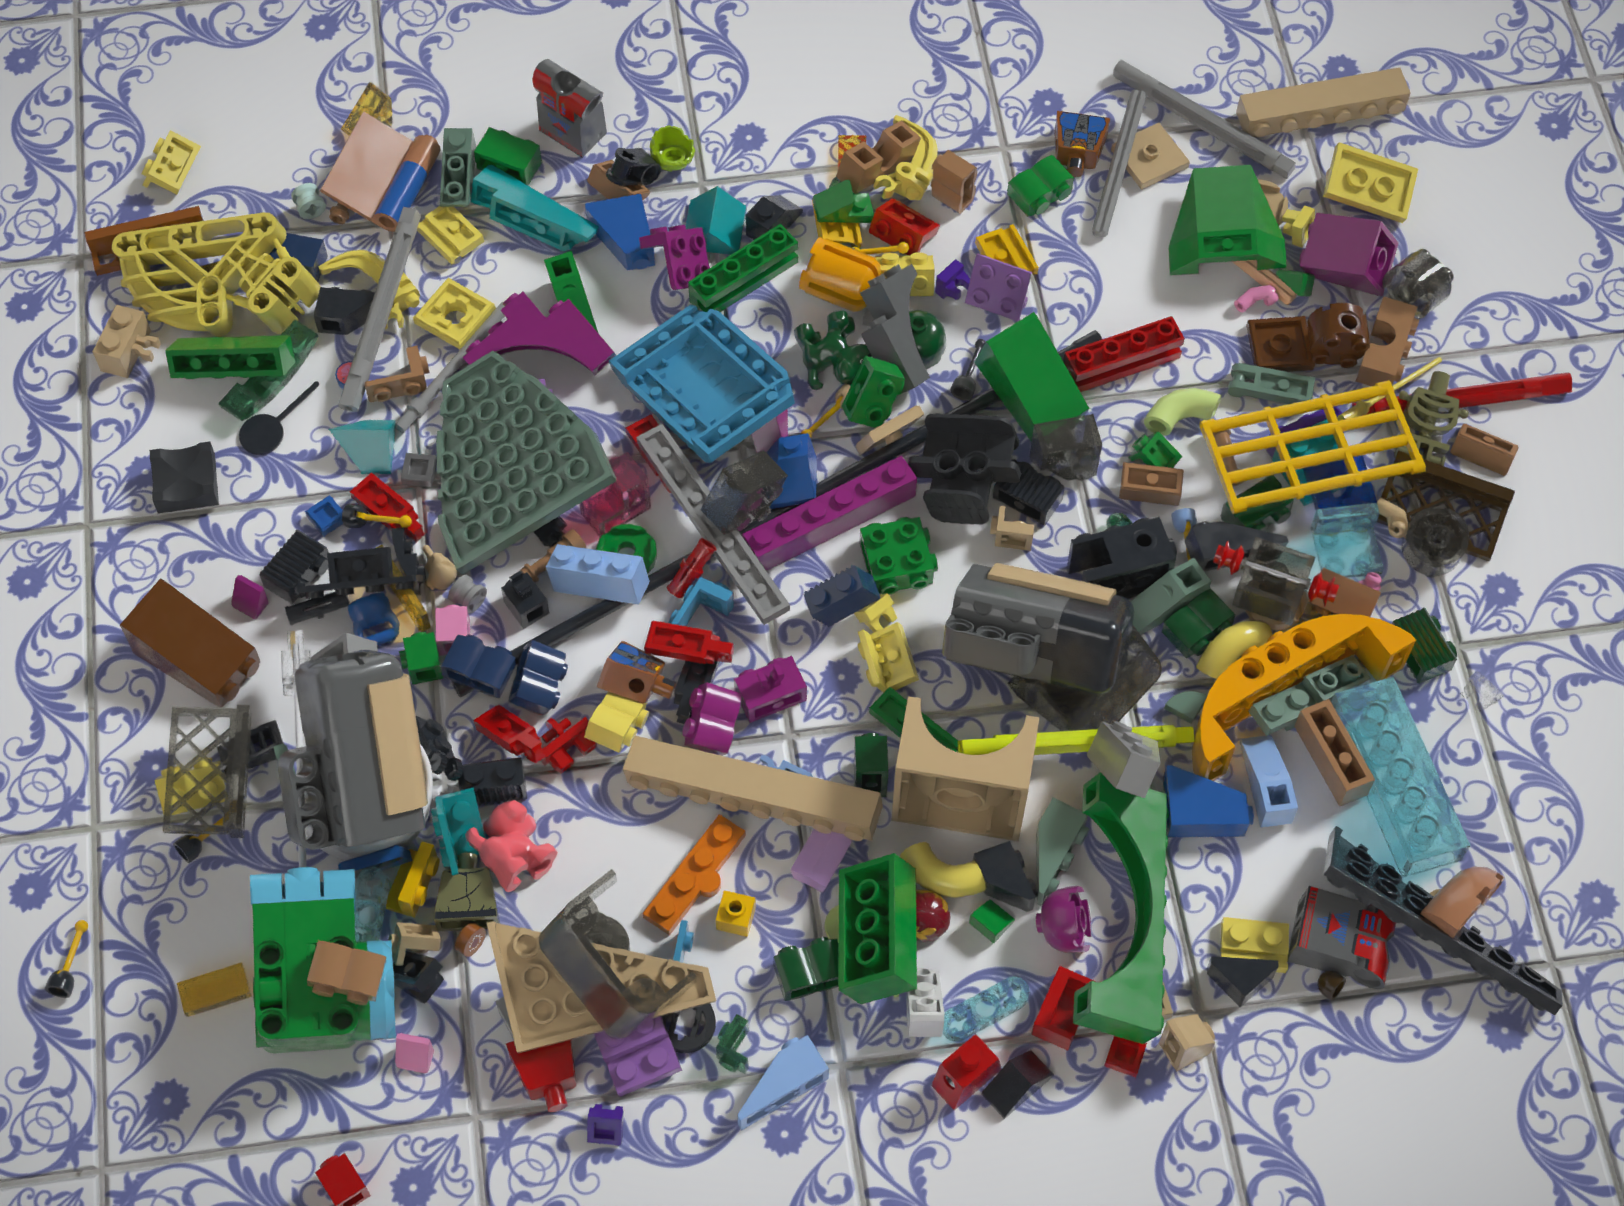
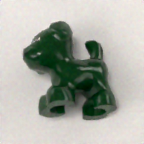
M844 310L829 313L827 316L828 332L823 339H821L820 332H815L809 323H803L794 329L795 339L803 351L802 359L808 371L807 383L813 390L823 388L824 383L818 379L819 373L833 365V374L837 381L851 386L864 357H872L866 344L848 346L846 338L854 333L855 322L853 317L848 316V313Z

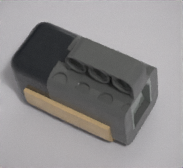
M995 563L993 567L973 564L956 589L951 615L945 624L942 654L948 661L1090 694L1104 695L1114 688L1126 664L1134 620V606L1129 599L1116 595V589L1000 563Z

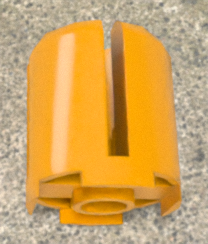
M819 237L809 252L813 255L809 260L806 271L802 270L799 289L849 311H862L867 305L860 292L870 287L868 281L881 275L880 263L875 257L830 239Z

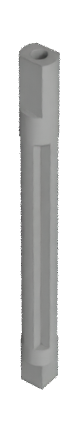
M1122 59L1114 67L1113 76L1138 91H1144L1146 97L1269 170L1276 172L1286 179L1295 170L1296 162Z
M403 207L338 404L343 410L359 411L365 392L364 383L369 380L421 218L420 213L415 208Z

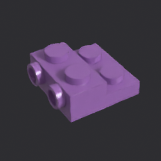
M662 1016L594 1034L619 1097L683 1071Z

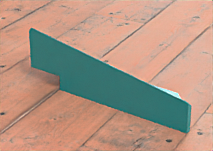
M488 165L473 179L471 203L490 208L489 219L561 251H567L583 241L585 243L588 242L598 232L599 227L493 165Z

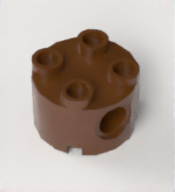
M1351 303L1330 304V309L1323 311V307H1320L1309 315L1307 324L1313 363L1340 365L1342 368L1356 366L1357 360L1361 359L1365 351L1370 348L1366 313L1365 315L1363 314V309Z

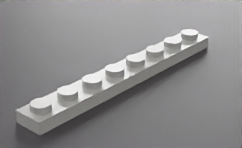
M663 423L636 437L637 444L700 535L715 545L717 550L714 552V555L762 624L765 625L790 611L789 602Z

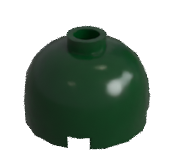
M909 311L912 334L925 368L929 369L939 363L946 349L947 339L944 326L936 316L927 311Z

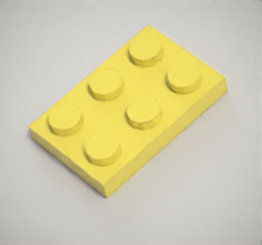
M1339 142L1334 149L1323 197L1403 223L1408 216L1418 168Z

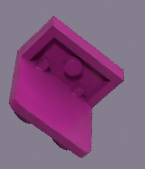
M685 225L668 227L669 231H667V227L650 229V235L639 237L641 249L663 246L670 286L673 290L688 289V282L710 268L702 228L686 229Z

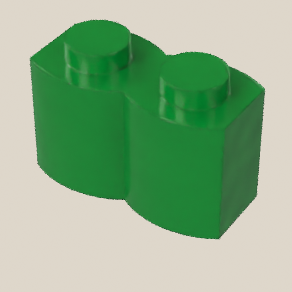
M1050 155L1037 162L1031 169H1027L1008 182L1007 195L1027 217L1034 214L1039 215L1048 209L1050 203L1064 200L1071 194L1074 177L1053 155Z

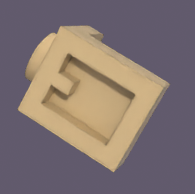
M1000 506L998 516H992L990 534H996L995 546L1031 551L1034 525L1026 524L1022 521H1004L1006 506Z
M396 922L395 933L390 934L388 941L391 940L392 957L395 965L403 966L406 949L416 953H426L428 950L439 951L441 937L436 925Z

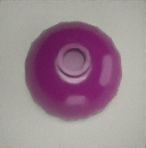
M1071 886L1055 890L1042 903L1041 913L1036 914L1038 933H1043L1046 942L1052 948L1063 953H1083L1090 949V945H1084L1085 936L1091 937V917L1087 899L1081 900L1078 893L1084 892L1081 886Z

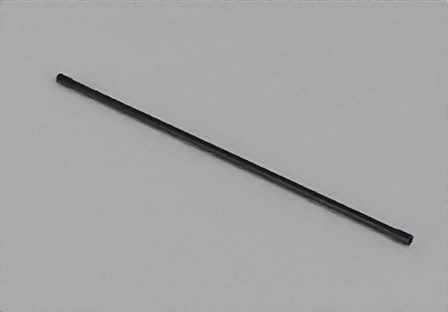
M1094 330L1075 340L1071 345L1058 351L1061 359L1064 360L1065 352L1102 340V337L1098 331ZM991 388L945 414L974 415L1001 399ZM923 425L893 443L816 484V497L885 464L925 442L928 432L926 426ZM802 504L769 509L736 527V529L743 537V533ZM691 552L648 575L650 582L644 595L673 580L681 568L679 564L683 558H688ZM604 599L531 640L551 647L629 603ZM531 640L510 651L512 656L515 657L516 665H518L524 646ZM451 681L460 698L475 690L472 687Z

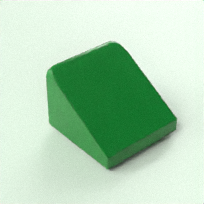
M1277 270L1276 275L1298 296L1310 297L1312 295L1315 280L1314 274L1294 270Z
M989 899L970 915L969 924L992 943H995L1013 924L1015 918Z

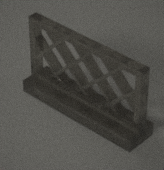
M237 705L236 708L172 707L163 833L230 835L231 838H244L252 725L250 705ZM179 716H193L200 724L189 734L185 735L178 727ZM217 717H230V727L220 736L209 726ZM205 728L215 740L201 751L191 739ZM179 734L182 739L177 743V737ZM228 736H229V745H227V744L224 742V740H225ZM187 743L198 755L183 766L176 758V752ZM220 744L228 752V758L217 767L206 755ZM203 759L213 771L199 782L189 770ZM175 764L180 769L177 773H175ZM227 767V774L225 775L222 770ZM185 774L195 786L181 797L174 790V782ZM216 775H219L226 783V789L217 797H214L204 786ZM201 790L211 802L197 813L186 801ZM174 796L178 801L172 805ZM225 798V803L223 807L219 802ZM182 805L193 815L184 825L171 824L172 813ZM216 806L224 814L223 825H208L202 817ZM197 821H199V823H200L201 825H193V824H195Z

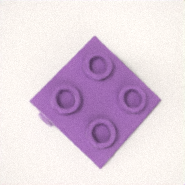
M977 253L965 303L1015 321H1020L1022 309L1026 307L1028 302L1026 294L1032 272Z

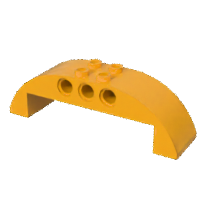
M1336 614L1305 621L1284 633L1278 631L1268 638L1267 643L1260 647L1254 645L1248 648L1241 655L1240 659L1232 663L1217 678L1207 695L1196 727L1192 746L1194 774L1214 781L1227 773L1236 746L1225 731L1249 718L1251 714L1248 711L1253 704L1301 683L1305 676L1351 655H1356L1375 680L1380 683L1404 668L1416 639L1400 627L1381 619L1364 615Z

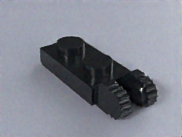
M416 716L420 744L428 756L432 773L440 775L444 771L449 780L456 782L462 775L463 765L460 759L455 758L452 745L447 741L443 732L444 728L433 719L425 720Z

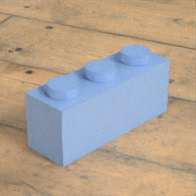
M557 544L546 565L554 592L639 605L650 582L643 557Z

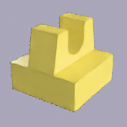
M1304 205L1301 211L1287 209L1283 215L1282 221L1286 222L1283 227V233L1292 236V245L1303 248L1308 240V229L1315 219L1314 208Z
M888 593L880 594L879 600L854 613L859 622H864L873 632L883 629L879 623L881 615L885 617L888 623L894 622L897 619L892 607L895 603Z

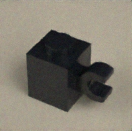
M518 571L510 576L506 584L501 587L505 605L523 629L550 614L547 598L527 572L522 574L521 571Z

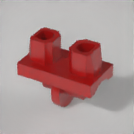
M587 717L581 719L565 732L564 730L572 725L568 718L563 719L559 723L553 718L545 722L549 730L541 736L542 740L546 744L553 738L555 740L542 748L546 757L540 761L544 766L550 764L556 771L562 774L574 764L573 758L566 751L567 749L575 745L582 755L585 756L597 747L598 743L584 737L589 722Z

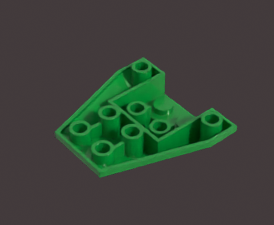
M1237 165L1193 168L1168 247L1170 276L1199 274V263L1257 260V270L1287 268L1285 239L1252 166Z

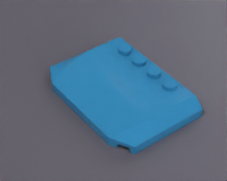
M690 304L609 360L611 369L621 383L704 462H713L795 404L788 372L721 312L713 309L703 312L699 311L695 305Z

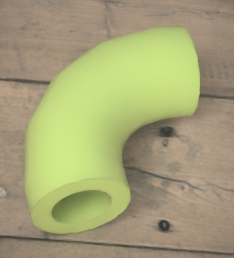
M1198 388L1174 390L1158 399L1147 413L1144 425L1153 433L1159 431L1163 436H1167L1172 432L1175 424L1184 418L1212 419L1217 411L1222 395Z

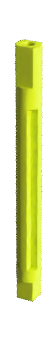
M1174 725L1131 727V732L1158 741V748L1175 747L1176 744L1194 742L1193 726L1175 727ZM1098 729L1037 732L1034 755L1088 752ZM1018 734L994 735L993 738L959 740L958 753L967 755L989 754L1010 744Z

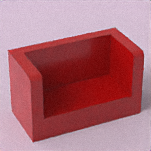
M1059 966L1036 1017L1031 1035L1068 1051L1079 1025L1073 1024L1074 992L1094 980Z

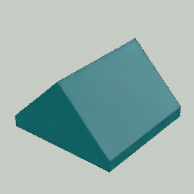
M716 186L690 200L686 229H703L706 252L731 255L740 249L747 210L746 205Z

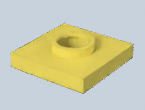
M447 278L417 312L413 320L414 324L460 350L496 307L491 301L456 281ZM453 311H460L465 314L458 324H452V321L445 319L446 316Z

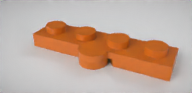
M719 814L643 912V918L670 936L700 895L712 897L720 891L721 878L717 872L745 838L746 831Z

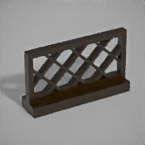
M1398 450L1393 464L1411 460L1409 454ZM1423 459L1426 466L1425 472L1397 475L1407 479L1412 489L1398 494L1393 485L1395 476L1388 477L1381 497L1391 503L1396 501L1398 507L1406 512L1409 526L1407 533L1486 561L1491 560L1515 490ZM1429 487L1436 489L1441 499L1427 504L1421 491ZM1389 492H1391L1393 497L1387 499ZM1415 493L1422 507L1408 512L1401 499ZM1458 497L1465 499L1471 509L1456 514L1450 501ZM1445 504L1451 517L1437 523L1430 509ZM1491 508L1500 511L1498 520L1486 525L1479 511ZM1375 512L1372 521L1388 526L1387 518ZM1425 512L1432 525L1424 529L1416 527L1411 517ZM1474 514L1480 528L1467 533L1460 519ZM1454 522L1461 536L1454 539L1445 537L1440 527ZM1494 528L1493 534H1491L1489 529ZM1484 532L1489 541L1487 551L1474 547L1470 537Z

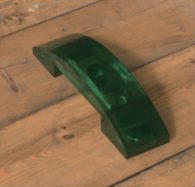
M294 320L281 335H291L295 364L281 377L255 376L249 378L243 385L237 382L218 403L219 407L240 421H244L265 407L289 383L305 362L319 337L316 332Z

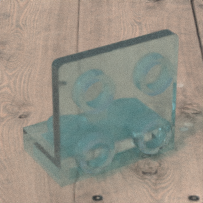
M1377 503L1316 510L1310 529L1320 570L1324 567L1347 578L1366 576L1370 572L1383 573L1384 567L1374 532V526L1380 514Z

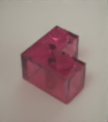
M628 452L609 460L617 481L579 503L581 515L599 537L611 531L612 527L626 524L651 509L648 477Z

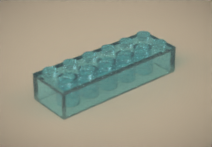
M1391 677L1335 693L1331 703L1375 778L1372 788L1366 797L1401 877L1404 878L1462 861L1471 845L1395 678Z

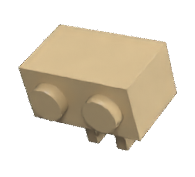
M116 304L92 351L100 371L128 378L139 356L143 360L153 361L154 355L152 351L143 348L154 347L159 349L161 343L158 337L149 336L151 329L144 311Z

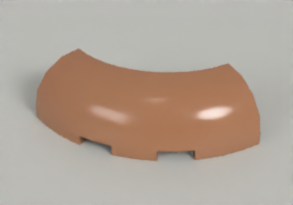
M1473 866L1461 870L1440 889L1420 914L1451 938H1454L1479 906L1486 904L1503 883L1505 877L1488 867Z

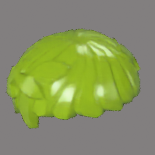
M670 125L661 127L658 131H655L650 141L651 157L663 170L672 172L673 170L684 169L691 163L694 157V142L687 135H684L682 128Z

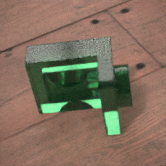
M736 1014L731 1023L727 1021L721 1028L717 1037L720 1041L716 1046V1057L719 1059V1064L728 1071L736 1073L738 1070L746 1074L749 1069L748 1058L736 1051L749 1032V1023L747 1019Z

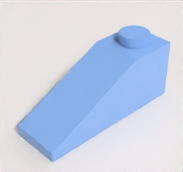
M808 1035L800 1040L798 1037H795L781 1047L782 1050L778 1052L737 1115L738 1126L741 1131L829 1079V1068Z

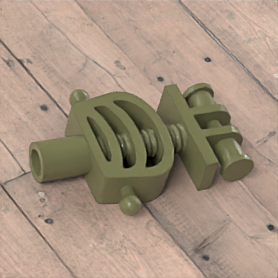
M1434 371L1428 390L1418 387L1411 395L1406 391H1401L1399 398L1408 401L1403 414L1407 424L1419 431V435L1412 434L1418 450L1419 448L1424 449L1422 458L1444 466L1445 457L1434 456L1432 452L1444 455L1449 451L1450 445L1432 440V435L1437 436L1448 433L1456 426L1458 417L1465 419L1469 413L1465 409L1459 410V399L1446 395L1450 375L1445 372ZM1439 412H1448V414H1440ZM1448 422L1447 426H1434L1436 423ZM1405 446L1396 448L1394 452V458L1396 457L1398 450L1409 454L1407 448Z

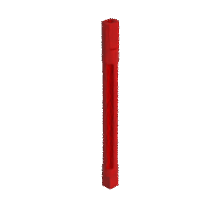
M1567 372L1447 389L1446 395L1459 399V408L1565 394L1572 392V376ZM1396 396L1402 412H1404L1408 401L1401 400L1399 396ZM1386 398L1373 404L1367 414L1390 410Z

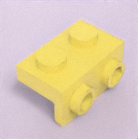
M918 252L911 254V256H899L896 253H885L882 256H875L876 260L880 263L881 274H884L883 272L898 264L901 269L910 264L913 265L917 276L913 282L910 296L934 295L935 269L933 255Z
M899 622L872 634H869L864 629L858 631L860 638L858 649L862 658L867 661L869 669L866 670V676L872 687H877L884 693L889 687L898 690L919 680L903 626Z
M209 757L192 762L194 768L181 771L180 766H174L161 770L162 776L157 777L154 781L164 818L228 801L229 797L221 771V761L213 762L212 758Z

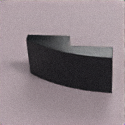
M404 527L391 528L393 546L402 576L423 575V581L414 582L415 588L410 589L414 595H421V583H426L425 565H419L417 553H413L412 539L406 538Z

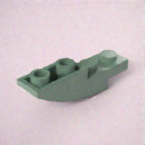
M1351 655L1305 676L1301 683L1253 704L1248 712L1266 736L1283 728L1287 732L1295 728V723L1302 709L1327 699L1335 706L1369 683L1371 678L1357 659Z

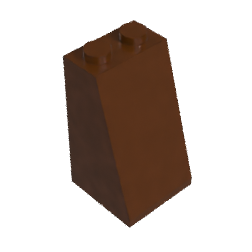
M161 578L120 624L135 655L221 709L228 701H232L236 697L240 686L247 678L252 677L256 673L261 662L254 646Z

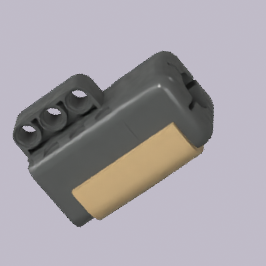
M359 650L340 654L338 657L334 655L302 663L295 671V685L306 746L285 751L278 760L279 780L290 840L297 845L315 850L333 845L345 847L358 846L425 829L423 807L428 804L420 740L410 678L408 674L402 672L399 660L388 653ZM301 758L303 762L302 770L294 774V762ZM306 791L308 794L307 803L299 807V796ZM308 825H312V836L304 840L303 832Z

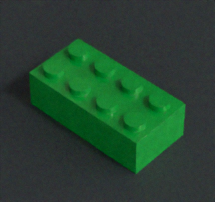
M892 853L840 869L838 990L859 1004L916 990V868L897 854Z

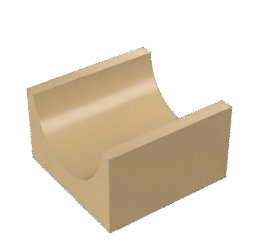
M908 696L895 768L891 821L1019 842L1040 717L1026 715L1025 723L1020 733L1004 748L989 754L967 755L952 751L940 744L930 734L924 724L921 714V698Z

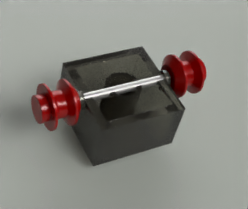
M1255 537L1249 557L1244 559L1245 553L1241 545L1236 550L1229 547V541L1226 542L1225 546H1218L1213 563L1218 564V571L1225 566L1230 568V575H1233L1239 571L1242 565L1241 570H1243L1232 606L1292 626L1303 592H1307L1308 588H1310L1308 592L1310 602L1320 598L1323 599L1324 607L1327 601L1334 603L1340 586L1334 584L1336 577L1326 581L1323 580L1322 572H1320L1310 582L1309 575L1316 558L1315 556Z

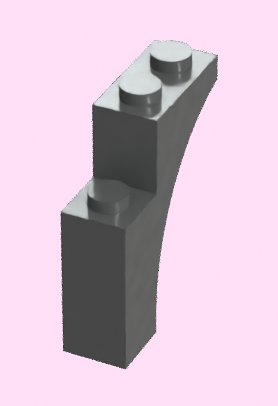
M898 264L883 272L884 274L868 281L870 287L860 292L874 319L868 323L871 328L863 332L861 336L873 358L898 366L905 377L904 387L900 394L917 387L930 378L917 350L910 324V292L917 276V272L912 264L902 269Z

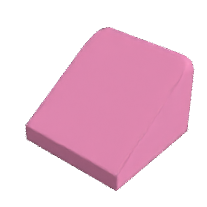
M397 1033L396 1067L428 1073L434 1054L430 1039Z

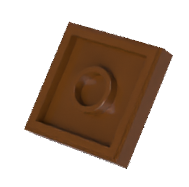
M1305 316L1247 320L1246 328L1254 366L1284 372L1314 370L1315 363L1312 361Z

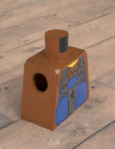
M1057 111L1054 130L1055 155L1062 165L1067 166L1066 170L1073 177L1082 176L1084 168H1096L1107 140L1110 118Z
M621 641L606 659L596 687L640 703H646L653 693L670 699L677 682L662 676L665 667L663 660L651 654H646L645 651L625 641Z

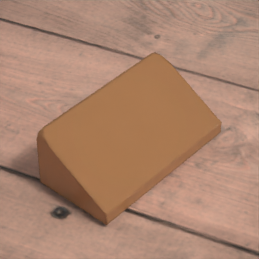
M613 160L592 166L587 182L607 199L641 194L642 200L649 196L650 191L644 185L619 186L608 180L605 173L608 168L612 167Z
M1463 424L1450 453L1505 476L1519 447L1475 427Z
M1123 462L1119 499L1178 506L1182 495L1184 469Z

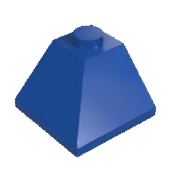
M808 433L778 438L757 463L755 505L757 511L804 504L816 498L817 456Z

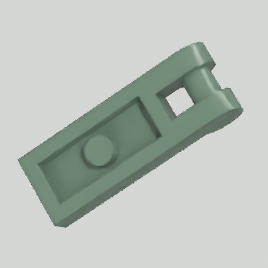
M1235 363L1231 369L1233 380L1229 382L1228 394L1233 397L1249 396L1292 404L1312 399L1315 377ZM1252 379L1253 383L1245 382V380Z

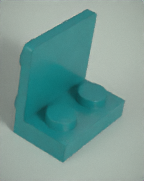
M474 788L435 797L436 807L431 808L436 837L443 836V838L438 839L443 867L450 866L452 876L459 874L458 855L462 853L479 854V851L467 842L465 836L467 830L475 827L478 830L479 836L485 838Z

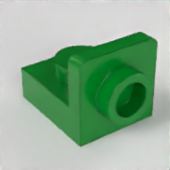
M1157 431L1148 437L1145 434L1139 437L1132 445L1134 451L1128 458L1132 462L1140 458L1146 465L1174 468L1183 456Z

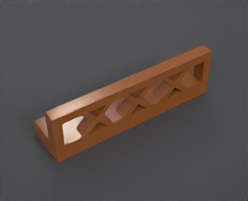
M195 206L84 232L92 255L96 275L121 271L119 257L112 250V242L117 235L130 231L204 221L200 207ZM107 254L116 256L111 263L100 265L99 256Z

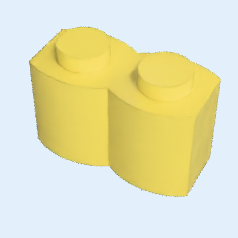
M607 692L602 703L598 705L592 714L584 737L620 753L625 745L631 746L634 736L637 734L636 728L642 729L649 716V711L645 710L647 702L640 703Z

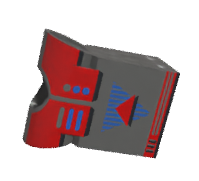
M545 59L536 66L532 78L533 87L539 92L536 97L539 131L583 158L607 134L603 103L601 102L603 92L552 60Z
M1308 886L1298 902L1287 962L1322 971H1334L1345 977L1351 976L1355 981L1366 987L1383 989L1389 965L1387 942L1394 936L1396 923L1387 918L1382 910L1373 905L1368 906L1359 900Z

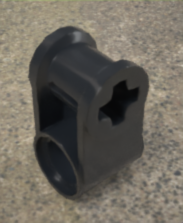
M618 148L615 152L616 159L612 167L608 168L605 174L608 180L619 186L649 185L658 179L661 173V166L643 148Z

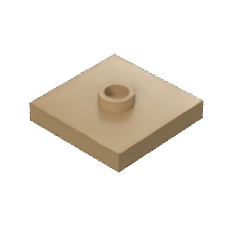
M1157 123L1136 133L1126 170L1142 190L1189 168L1190 161L1162 125ZM1116 143L1112 144L1111 151L1113 153L1115 150Z
M917 405L870 431L856 444L855 448L862 455L883 442H886L887 445L901 438L903 436L901 432L911 427L924 415V412Z

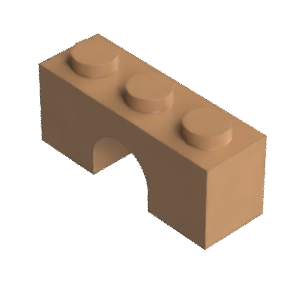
M901 120L883 130L879 141L873 148L863 141L844 152L836 177L841 182L850 180L852 191L857 194L874 184L878 176H888L895 172L896 166L899 163H910L921 137Z
M1383 296L1371 336L1384 340L1388 345L1370 343V348L1365 351L1355 382L1375 386L1376 383L1390 380L1391 384H1393V381H1400L1405 365L1400 364L1401 358L1407 359L1412 342L1407 341L1408 335H1415L1419 319L1414 318L1418 306Z

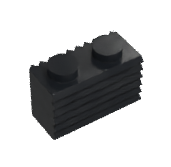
M1012 459L1011 461L1017 463L1020 469V481L1017 483L996 482L992 498L1045 526L1062 502L1065 487L1057 478L1038 473L1031 464L1023 461L1017 462L1016 459Z
M295 530L291 538L284 543L279 552L260 571L259 575L263 586L290 604H293L298 597H305V593H295V587L310 586L317 575H323L327 571V553H329L327 547L300 530Z
M522 757L463 764V772L458 779L459 791L474 788L479 807L482 804L487 806L488 803L493 805L495 802L500 804L501 801H519L520 799L525 801L527 799Z

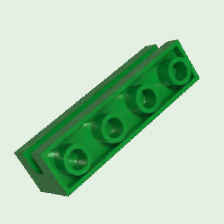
M782 224L777 225L688 282L689 302L695 305L699 311L708 312L710 309L719 312L725 310L797 264L798 255L794 251L798 250V241Z

